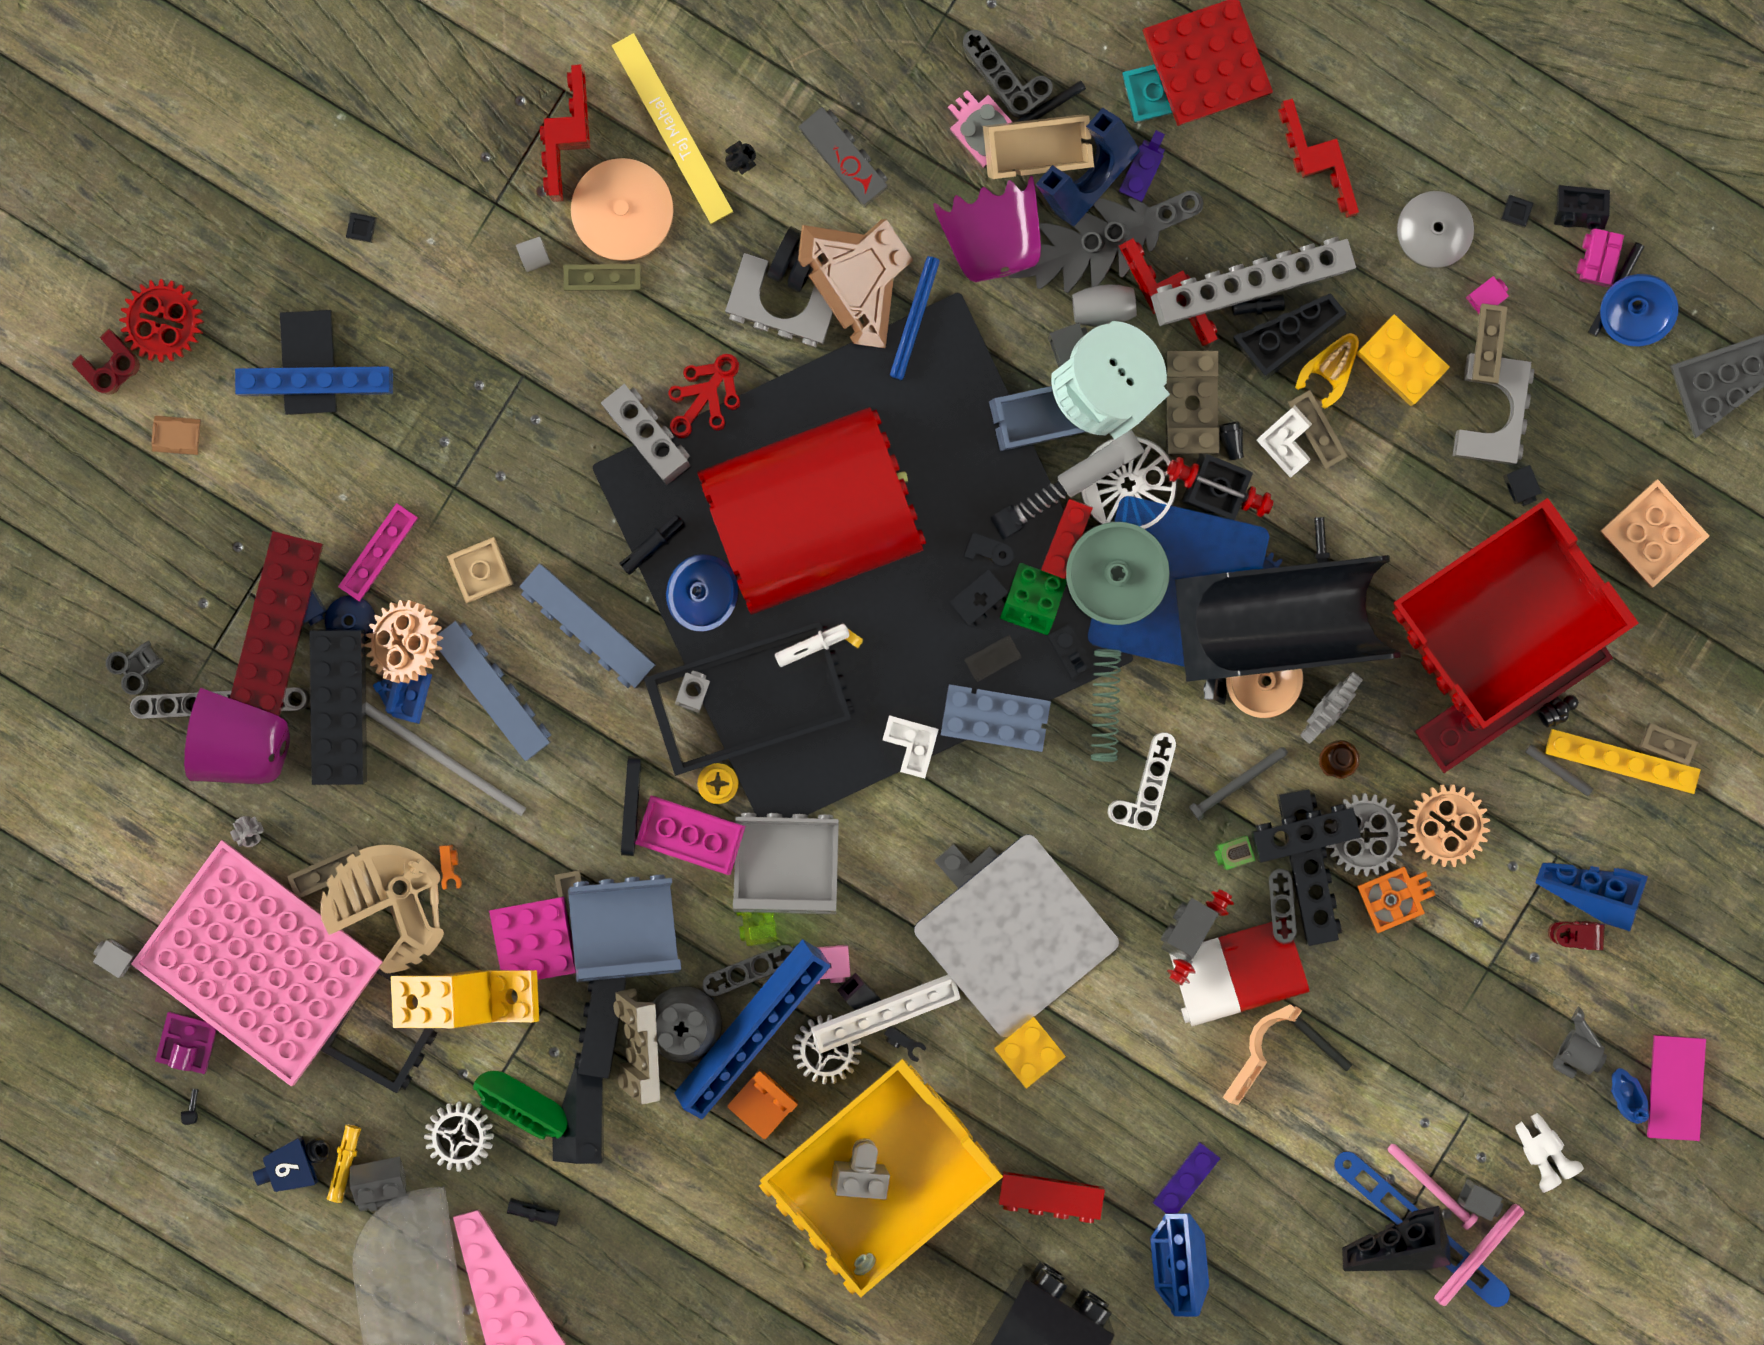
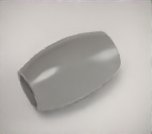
M1110 284L1086 288L1072 295L1075 323L1098 327L1109 324L1112 321L1125 322L1137 316L1134 288Z

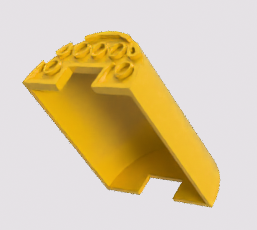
M902 1058L760 1179L761 1184L759 1187L766 1196L770 1197L772 1195L776 1199V1207L785 1217L790 1215L800 1231L805 1229L809 1233L811 1244L818 1251L823 1249L827 1257L825 1259L828 1268L835 1275L840 1273L846 1280L843 1282L846 1289L852 1295L857 1293L861 1298L1003 1176L997 1166L991 1163L989 1155L977 1141H972L973 1136L951 1108L929 1083L924 1085L923 1078L912 1065L908 1066V1062ZM866 1138L874 1142L878 1149L876 1164H884L890 1174L886 1199L836 1196L831 1187L834 1161L850 1162L854 1143L859 1139ZM863 1254H873L875 1256V1264L872 1269L864 1275H856L854 1273L856 1259Z

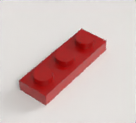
M1071 498L1068 499L1041 568L1042 571L1063 579L1066 578L1069 555L1076 542L1083 535L1093 509L1092 506Z

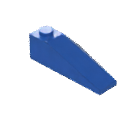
M1542 863L1535 883L1601 922L1631 931L1648 876L1619 868H1614V871L1611 872L1599 871V867L1590 866V870L1576 869L1574 865Z

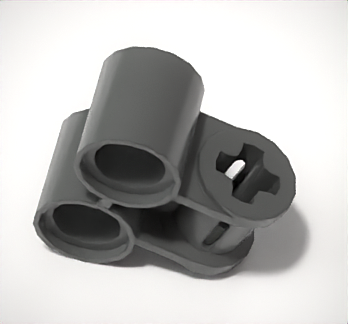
M150 641L140 645L130 655L126 652H113L106 659L108 671L113 674H124L121 687L127 694L140 695L144 693L149 686V680L145 675L151 673L164 663L163 658H159L150 647ZM118 656H122L125 660V666L121 670H117L114 666V660ZM134 676L138 677L141 682L139 689L136 691L131 689L129 684L130 679Z

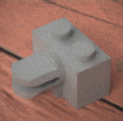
M863 1138L854 1143L850 1162L834 1161L831 1187L836 1196L873 1199L887 1198L890 1174L884 1164H876L878 1149L870 1139Z

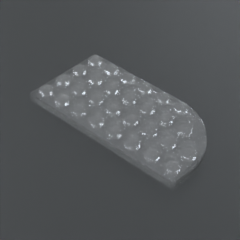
M445 1186L410 1191L406 1193V1196L389 1200L369 1218L363 1227L353 1255V1278L363 1345H468Z

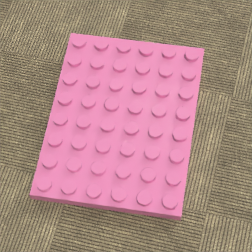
M221 840L131 965L287 1084L294 1086L377 973L383 960L342 929L328 935L321 921V913L224 840Z

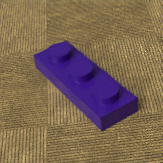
M1199 1142L1152 1202L1166 1214L1178 1213L1214 1168L1220 1157Z

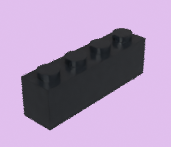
M627 978L589 981L588 992H591L592 995L590 1003H585L583 1017L587 1018L586 1028L581 1027L579 1043H583L582 1052L576 1054L574 1068H578V1074L610 1079L620 1018L614 1012L613 1005L616 1001V992L625 990Z

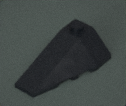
M574 1068L561 1107L567 1118V1128L560 1138L552 1137L553 1161L574 1164H602L604 1161L603 1078L578 1074V1068Z
M1435 1206L1413 1211L1407 1214L1408 1218L1403 1220L1402 1223L1394 1225L1392 1222L1385 1226V1230L1375 1235L1368 1234L1343 1247V1270L1345 1272L1429 1270L1451 1265L1450 1243L1440 1207Z

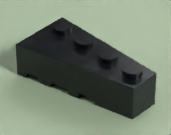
M1330 293L1294 311L1282 314L1267 323L1255 326L1249 331L1233 336V342L1263 380L1266 381L1344 321L1347 313Z

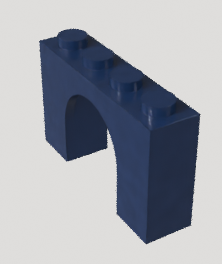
M1102 108L1086 126L1096 142L1094 167L1089 168L1082 177L1073 181L1069 175L1052 165L1036 183V186L1055 214L1073 227L1140 152L1122 120L1105 108Z

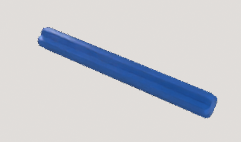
M932 256L926 258L890 372V376L895 379L902 380L940 263L939 259Z

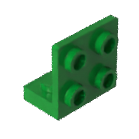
M1020 563L1000 619L1048 636L1055 620L1067 579Z

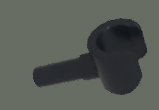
M192 1089L189 1111L181 1112V1122L184 1125L195 1124L198 1120L196 1111L198 1089Z

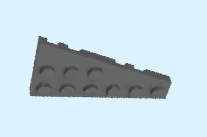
M1764 334L1670 366L1694 438L1700 436L1704 431L1764 387Z

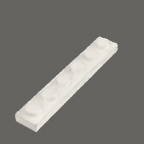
M948 974L811 1027L816 1049L819 1053L826 1052L960 999L957 984Z

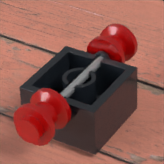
M1199 454L1197 462L1191 466L1185 465L1184 459L1178 457L1176 461L1172 460L1168 466L1167 474L1170 475L1169 480L1175 482L1177 479H1181L1184 481V486L1187 487L1181 502L1230 520L1236 519L1241 503L1242 510L1247 511L1249 508H1253L1259 517L1269 514L1274 501L1271 499L1270 493L1266 492L1263 496L1256 493V487L1250 486L1247 490L1253 475L1251 471L1209 454Z

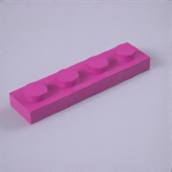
M396 503L338 587L356 600L361 601L414 526L418 517Z

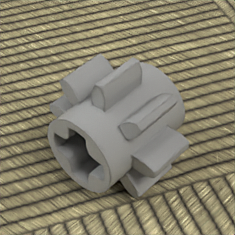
M242 816L233 823L235 830L230 831L233 840L237 841L239 847L242 845L244 847H253L261 841L259 834L263 833L264 829L261 822H258L255 816L252 818Z

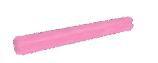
M1513 1204L1435 1295L1434 1299L1440 1305L1446 1306L1524 1215V1210L1519 1205Z

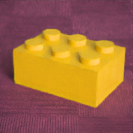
M1395 314L1356 353L1364 363L1410 406L1416 404L1450 368Z

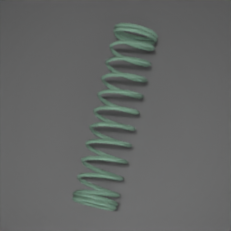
M1098 649L1094 651L1095 656L1112 657L1118 660L1094 663V665L1118 669V671L1094 673L1093 675L1114 678L1118 681L1094 683L1093 685L1113 688L1118 691L1093 693L1092 695L1112 698L1117 701L1092 705L1111 708L1117 711L1092 714V716L1116 720V722L1092 724V726L1116 730V732L1092 734L1091 736L1108 738L1116 742L1091 744V746L1108 748L1116 752L1094 753L1090 755V759L1093 761L1113 762L1118 760L1116 755L1118 750L1110 746L1117 744L1119 741L1110 735L1117 734L1119 730L1109 725L1117 724L1119 720L1108 715H1114L1120 711L1118 708L1109 705L1120 702L1119 698L1110 695L1120 692L1119 688L1111 685L1119 683L1121 680L1111 674L1119 673L1121 669L1110 664L1119 663L1122 652L1112 649Z

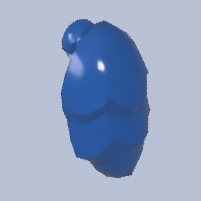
M1619 1068L1615 1070L1612 1074L1611 1092L1617 1102L1618 1110L1632 1123L1646 1122L1649 1119L1648 1100L1637 1078L1632 1077L1624 1069Z

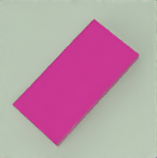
M650 795L635 844L726 875H731L746 826Z
M1653 1035L1648 1138L1700 1141L1706 1050L1705 1038Z

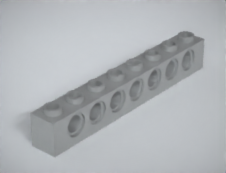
M1338 237L1323 241L1324 245L1320 247H1315V244H1309L1301 247V252L1292 254L1291 250L1276 254L1277 259L1271 261L1264 257L1252 261L1253 266L1244 268L1243 264L1228 268L1229 273L1221 275L1220 271L1206 274V279L1196 281V277L1182 281V286L1173 288L1172 284L1157 288L1158 293L1151 296L1159 326L1350 272L1356 268L1348 239L1339 241ZM1320 254H1325L1328 257L1329 263L1327 266L1320 262ZM1297 260L1304 263V272H1300L1296 268ZM1273 267L1281 271V279L1273 276ZM1249 274L1256 276L1258 280L1257 286L1249 283ZM1225 281H1230L1233 284V293L1226 291L1224 287ZM1202 287L1209 290V300L1201 296L1200 290ZM1178 294L1185 297V307L1177 303L1176 297Z

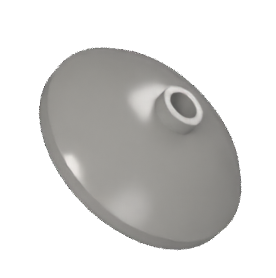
M1442 191L1425 192L1413 198L1403 208L1397 224L1398 241L1404 253L1415 263L1429 268L1446 267L1458 261L1468 251L1474 236L1473 218L1467 206L1456 196ZM1435 223H1440L1442 225L1441 232H1436L1434 230Z

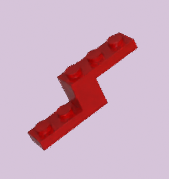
M1293 98L1283 101L1281 109H1278L1281 123H1286L1289 133L1286 134V140L1289 148H1294L1296 158H1293L1296 172H1301L1302 178L1332 169L1333 173L1330 174V180L1333 188H1338L1340 198H1337L1340 212H1345L1346 218L1357 215L1359 210L1338 140L1334 139L1307 147Z
M1134 238L1119 245L1153 314H1155L1151 296L1158 293L1157 288L1172 284L1173 288L1182 286V281L1191 278L1188 274L1185 275L1184 271H1181L1156 283V274L1153 268L1145 262L1143 258L1145 255L1140 243L1135 242ZM1178 294L1176 301H1180L1181 305L1185 307V297ZM1206 314L1188 318L1202 346L1218 339L1216 336V326L1213 321L1208 320Z

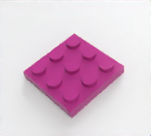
M564 897L489 910L500 970H537V980L576 973L573 940Z

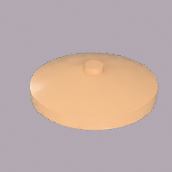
M617 158L594 166L581 178L572 197L571 217L578 236L591 251L609 260L632 261L650 254L664 241L672 225L673 200L667 184L653 168L637 160Z

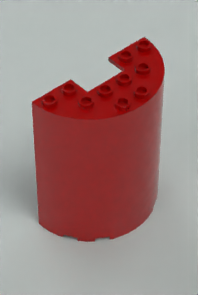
M868 407L697 471L702 482L701 486L704 495L711 506L709 508L731 568L737 576L738 586L743 598L746 600V605L751 615L923 551L922 545L926 544L922 529H916L914 521L918 517L913 504H907L905 495H908L909 492L904 478L899 480L896 471L900 470L895 454L889 455L887 449L891 445L886 432L881 433L878 425L882 423L877 409L871 410Z
M1548 498L1393 602L1395 610L1392 613L1396 620L1405 628L1408 634L1406 638L1415 650L1417 649L1422 656L1421 664L1429 675L1431 673L1435 675L1438 689L1443 695L1449 694L1453 705L1459 712L1462 711L1467 716V719L1475 729H1485L1639 624L1610 582L1604 583L1577 546V537Z

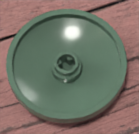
M1128 522L1104 523L1087 531L1074 545L1067 562V585L1075 603L1091 618L1112 625L1130 624L1149 615L1162 601L1169 583L1168 559L1159 541L1144 528Z

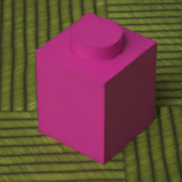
M1493 276L1466 296V299L1479 314L1481 304L1498 305L1508 298L1509 295L1506 293L1508 288L1500 278L1496 280Z

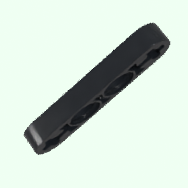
M628 756L621 856H634L641 757Z

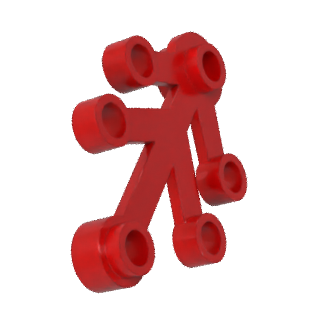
M722 354L717 357L713 364L697 367L689 365L685 367L683 375L688 382L697 381L699 376H713L706 383L684 387L672 386L669 389L668 395L671 401L675 403L681 402L684 397L698 395L684 416H677L671 421L670 429L676 437L685 438L691 433V423L707 402H709L711 414L709 424L712 429L718 431L725 427V419L721 415L717 388L724 380L726 390L724 403L726 407L730 410H736L740 406V399L736 394L733 378L739 371V362L735 356ZM725 364L731 365L728 371L722 370V367ZM690 370L696 371L694 377H688L687 373ZM678 390L681 392L679 397H672L674 391ZM730 398L737 399L734 405L728 404ZM716 418L722 420L718 426L713 425V421ZM680 425L686 426L684 432L677 431Z

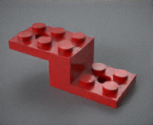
M581 64L571 65V72H567L568 88H570V92H573V98H569V111L572 117L545 118L544 126H540V140L543 141V145L546 147V151L541 152L542 166L547 170V177H543L544 193L553 202L563 201L560 151L590 149L586 77Z

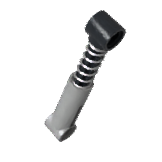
M1130 430L1106 447L1058 475V482L1054 485L1050 483L1049 488H1043L1041 493H1035V496L1031 499L1027 498L1028 501L1025 503L1020 502L1019 505H1010L993 515L991 520L1004 540L1025 527L1024 523L1030 517H1035L1036 513H1042L1044 508H1050L1052 503H1058V500L1065 498L1067 494L1072 498L1117 468L1143 454L1145 450L1134 432Z

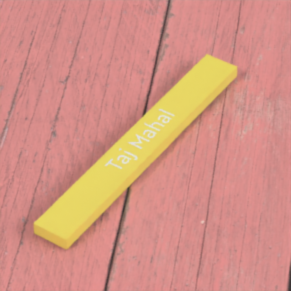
M633 33L611 45L710 224L712 225L733 213L635 34Z

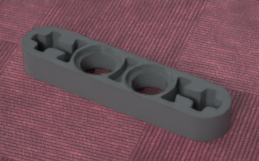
M788 944L779 945L712 972L703 980V989L710 996H718L771 975L779 967L773 968V961L768 954L774 953L775 958L781 955L782 949H785L786 952H792L794 947ZM764 958L768 961L769 969L766 972L756 971L754 963L757 959ZM784 960L777 961L776 964L780 966ZM734 968L744 970L745 979L743 981L735 982L732 980L730 974ZM726 972L727 980L731 984L730 987H726V982L718 986V991L707 987L710 983V978L714 977L718 981L724 978L721 973Z

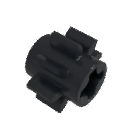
M738 141L725 150L728 154L725 162L731 171H739L743 175L756 166V163L753 161L756 158V152L750 144H742L741 141Z

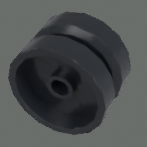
M791 226L776 252L767 277L781 282L786 277L788 271L791 270L787 281L788 287L801 292L807 279L810 278L809 275L813 268L810 264L802 267L798 261L801 231Z

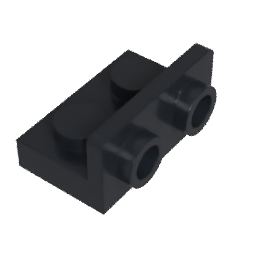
M1558 186L1557 212L1554 218L1555 225L1582 227L1590 230L1605 229L1610 216V190Z

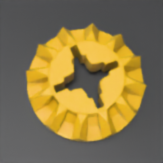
M722 763L708 765L701 771L698 777L699 793L706 801L713 804L728 802L734 797L738 789L736 773L728 765ZM717 772H719L721 781L729 782V785L720 788L719 795H717L715 786L707 785V782L716 779Z

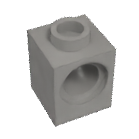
M692 671L691 674L685 673L675 705L699 713L710 683L709 680H706V675L696 671ZM690 684H696L699 686L701 693L696 697L689 696L686 692V687Z
M109 939L106 942L101 941L94 951L96 958L93 962L117 978L124 977L137 954L115 940Z

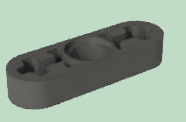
M1277 869L1269 877L1273 934L1279 943L1289 944L1296 937L1293 883L1288 871ZM1280 874L1283 875L1284 879H1288V882L1284 883V893L1290 891L1289 896L1281 894L1274 897V892L1279 893V886L1273 883V880L1278 879ZM1282 899L1290 903V910L1285 914L1278 913L1275 909L1277 901ZM1291 916L1292 921L1286 920L1287 928L1292 930V933L1288 934L1287 939H1283L1281 934H1277V931L1282 930V922H1276V917L1285 919Z

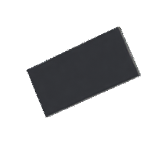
M332 310L281 312L282 367H335ZM336 394L284 395L285 415L336 413Z

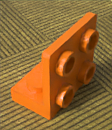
M760 1068L727 1107L762 1139H767L789 1112L796 1108L799 1101Z

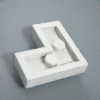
M1293 406L1257 439L1259 444L1290 478L1311 460L1294 441L1312 425L1296 406Z
M889 715L883 740L907 747L900 772L925 779L939 729Z

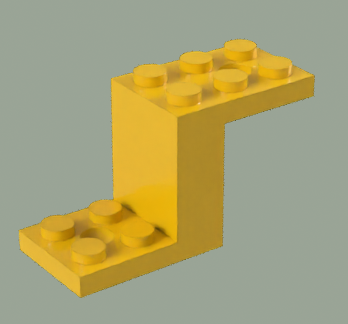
M473 970L444 975L391 976L393 1028H458L490 1022H539L537 970ZM513 990L516 991L518 996L516 1003L512 999ZM414 995L418 999L417 1008L414 1007L412 1002Z

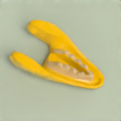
M1352 333L1346 334L1310 360L1302 368L1295 388L1297 390L1306 386L1305 381L1309 379L1308 376L1311 373L1319 374L1327 379L1333 388L1329 396L1322 400L1321 407L1326 409L1342 396L1346 388L1358 350V337Z

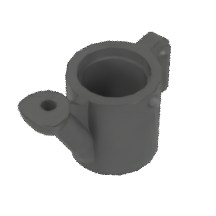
M1578 1006L1571 1018L1576 1029L1571 1030L1566 1036L1553 1061L1555 1070L1571 1079L1576 1076V1069L1587 1075H1590L1593 1071L1599 1072L1607 1058V1055L1604 1053L1605 1046L1599 1042L1585 1021L1583 1010Z

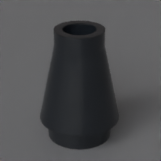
M1239 421L1219 425V436L1229 460L1243 458V427H1240Z

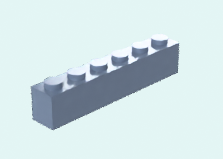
M539 563L519 586L524 590L521 595L531 604L535 601L543 607L540 610L541 613L551 621L556 618L562 624L560 629L570 638L575 635L581 640L579 646L589 655L592 652L600 657L598 663L608 671L614 669L619 674L617 679L627 688L631 685L637 688L655 668L656 664L542 564Z
M458 621L453 622L438 634V636L443 637L441 641H437V645L442 647V650L439 651L521 757L528 761L551 743L548 738L551 736V733L543 723L540 725L536 723L533 719L536 714L527 703L522 705L517 698L520 693L512 683L508 685L502 679V676L505 674L496 663L491 665L486 658L489 653L480 642L477 645L470 637L473 635L470 628L464 622L461 625Z

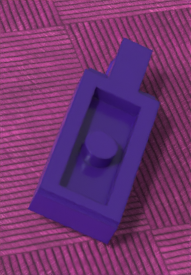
M1156 130L1150 142L1143 141V144L1139 147L1140 152L1135 156L1119 193L1140 202L1143 201L1164 156L1165 149L1159 146L1165 134Z

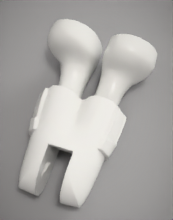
M1536 1113L1530 1117L1535 1128L1539 1131V1135L1532 1138L1523 1122H1520L1515 1127L1530 1164L1538 1165L1542 1179L1539 1187L1545 1193L1554 1189L1562 1182L1549 1164L1548 1156L1551 1155L1564 1180L1579 1174L1584 1167L1579 1161H1570L1563 1155L1561 1150L1564 1144L1558 1137V1134L1551 1130L1544 1119Z

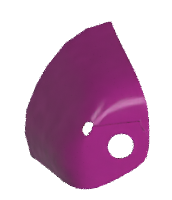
M200 688L192 708L186 736L184 767L189 781L264 784L274 781L282 771L290 745L288 724L277 715ZM286 741L285 750L280 756L282 743ZM274 754L273 761H269V756Z

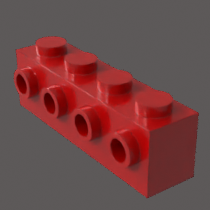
M1006 1171L1002 1172L1003 1177L1001 1179L998 1203L1003 1205L1004 1210L1017 1212L1018 1208L1028 1209V1213L1034 1215H1043L1044 1212L1054 1213L1053 1217L1060 1219H1069L1070 1215L1079 1217V1221L1094 1223V1219H1101L1105 1193L1104 1186Z

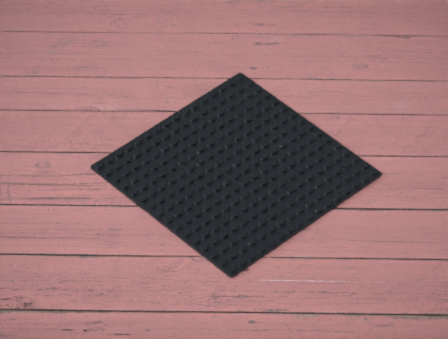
M955 293L925 307L902 380L891 377L890 372L908 316L888 325L886 348L857 345L851 342L739 395L740 406L736 410L728 409L725 403L720 404L721 415L725 419V427L722 430L717 431L710 426V409L697 415L691 423L692 431L687 437L678 438L673 434L674 438L671 441L675 446L678 447L681 444L690 455L687 458L690 467L668 485L665 484L634 445L593 465L594 474L631 552L655 532V528H661L674 515H678L684 521V527L668 540L669 544L665 543L648 560L639 566V569L685 665L817 622H821L822 626L827 625L828 630L840 624H845L850 631L863 639L859 648H856L845 639L829 646L830 651L835 650L839 662L838 665H834L837 675L843 674L847 689L842 690L845 700L850 698L855 713L850 714L851 720L729 759L757 817H767L769 813L782 814V818H792L793 814L809 815L900 772L907 747L883 740L889 715L939 729L931 757L966 741L967 739L940 735L949 684L972 688L971 693L976 694V689L1050 701L1101 677L1094 676V673H1106L1116 670L1111 667L1094 665V663L1113 662L1118 659L1094 655L1095 650L1107 648L1090 643L1088 632L1092 618L1085 614L1075 603L1067 583L1048 635L1069 623L1074 629L1095 667L1074 680L1071 679L1047 635L1000 619L1005 603L996 610L993 606L985 612L988 617L977 626L973 623L968 626L949 603L988 569L1007 590L1008 593L1004 596L1007 599L1020 563L1041 570L1064 512L1058 500V503H1052L1050 508H1044L1042 513L1038 512L1035 514V517H1030L1024 523L1025 527L1004 540L991 520L993 515L1010 505H1019L1020 502L1025 503L1028 501L1027 498L1031 499L1035 496V493H1041L1043 488H1049L1051 482L1033 444L1004 451L999 449L995 429L1000 426L999 423L994 424L989 401L994 398L1008 396L1009 393L960 293ZM736 398L728 400L729 405H734L737 402ZM868 407L871 410L877 409L882 423L878 425L881 433L886 432L891 445L887 449L889 455L895 454L900 468L896 473L904 471L907 473L908 483H906L909 494L905 495L908 505L913 504L918 517L914 521L916 529H922L926 544L922 545L923 551L753 615L750 614L746 600L743 598L738 586L735 608L729 618L720 626L708 631H694L680 625L671 615L666 600L668 581L675 568L687 558L700 554L718 557L731 567L709 507L711 506L706 500L701 486L702 482L697 471ZM716 418L713 421V425H720L722 420ZM680 425L677 431L684 432L686 426ZM660 448L657 456L665 457L668 455L670 448ZM974 532L1010 546L1014 553L1012 562L1007 566L1001 567L995 565L991 559L977 554L974 560L963 557L971 533ZM696 586L692 589L693 594L697 592ZM976 593L974 595L976 600L973 603L976 606L979 604L985 606V599L987 598L985 593L982 595ZM814 635L699 671V673L706 675V680L710 681L703 704L724 749L839 713L819 651L783 667L779 666L775 657V653L809 639ZM1122 652L1120 656L1121 661L1110 665L1120 668L1131 663L1133 655ZM694 684L698 694H700L701 691L699 686Z

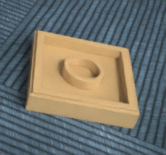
M495 537L447 556L466 604L514 585Z

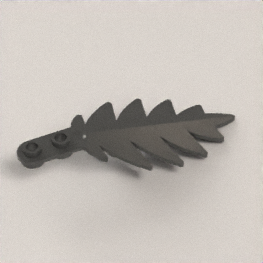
M1186 191L1149 208L1143 202L1129 198L1128 201L1135 210L1133 211L1118 203L1099 198L1093 205L1106 221L1086 213L1075 225L1080 233L1058 225L1039 223L1040 229L1054 246L1041 244L1040 259L1034 267L1008 276L1009 278L1036 276L1037 288L1042 289L1063 268L1064 292L1069 293L1083 276L1090 260L1092 287L1099 286L1109 272L1118 252L1120 277H1125L1130 268L1119 245L1134 238L1135 242H1139L1142 248L1145 241H1147L1148 251L1152 252L1158 242L1159 232L1198 215L1203 209V199L1195 191ZM1193 199L1195 206L1189 209L1187 202ZM1166 210H1171L1172 216L1169 219L1164 218Z

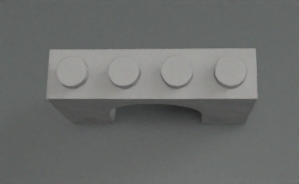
M744 253L725 310L726 314L730 315L729 319L744 324V320L753 322L754 328L768 332L769 328L779 331L778 336L792 340L793 336L802 338V343L816 348L817 344L823 345L833 312L814 285L809 303L802 313L789 319L774 317L764 309L760 300V292L769 261Z
M1470 353L1466 357L1463 381L1475 382L1472 381L1475 354ZM1501 358L1499 383L1483 384L1496 386L1505 393L1510 403L1509 419L1505 426L1495 433L1457 430L1453 457L1510 465L1517 464V461L1522 459L1524 446L1520 444L1521 434L1525 435L1527 428V419H1523L1524 411L1529 409L1531 394H1527L1528 384H1532L1534 378V369L1531 368V362Z

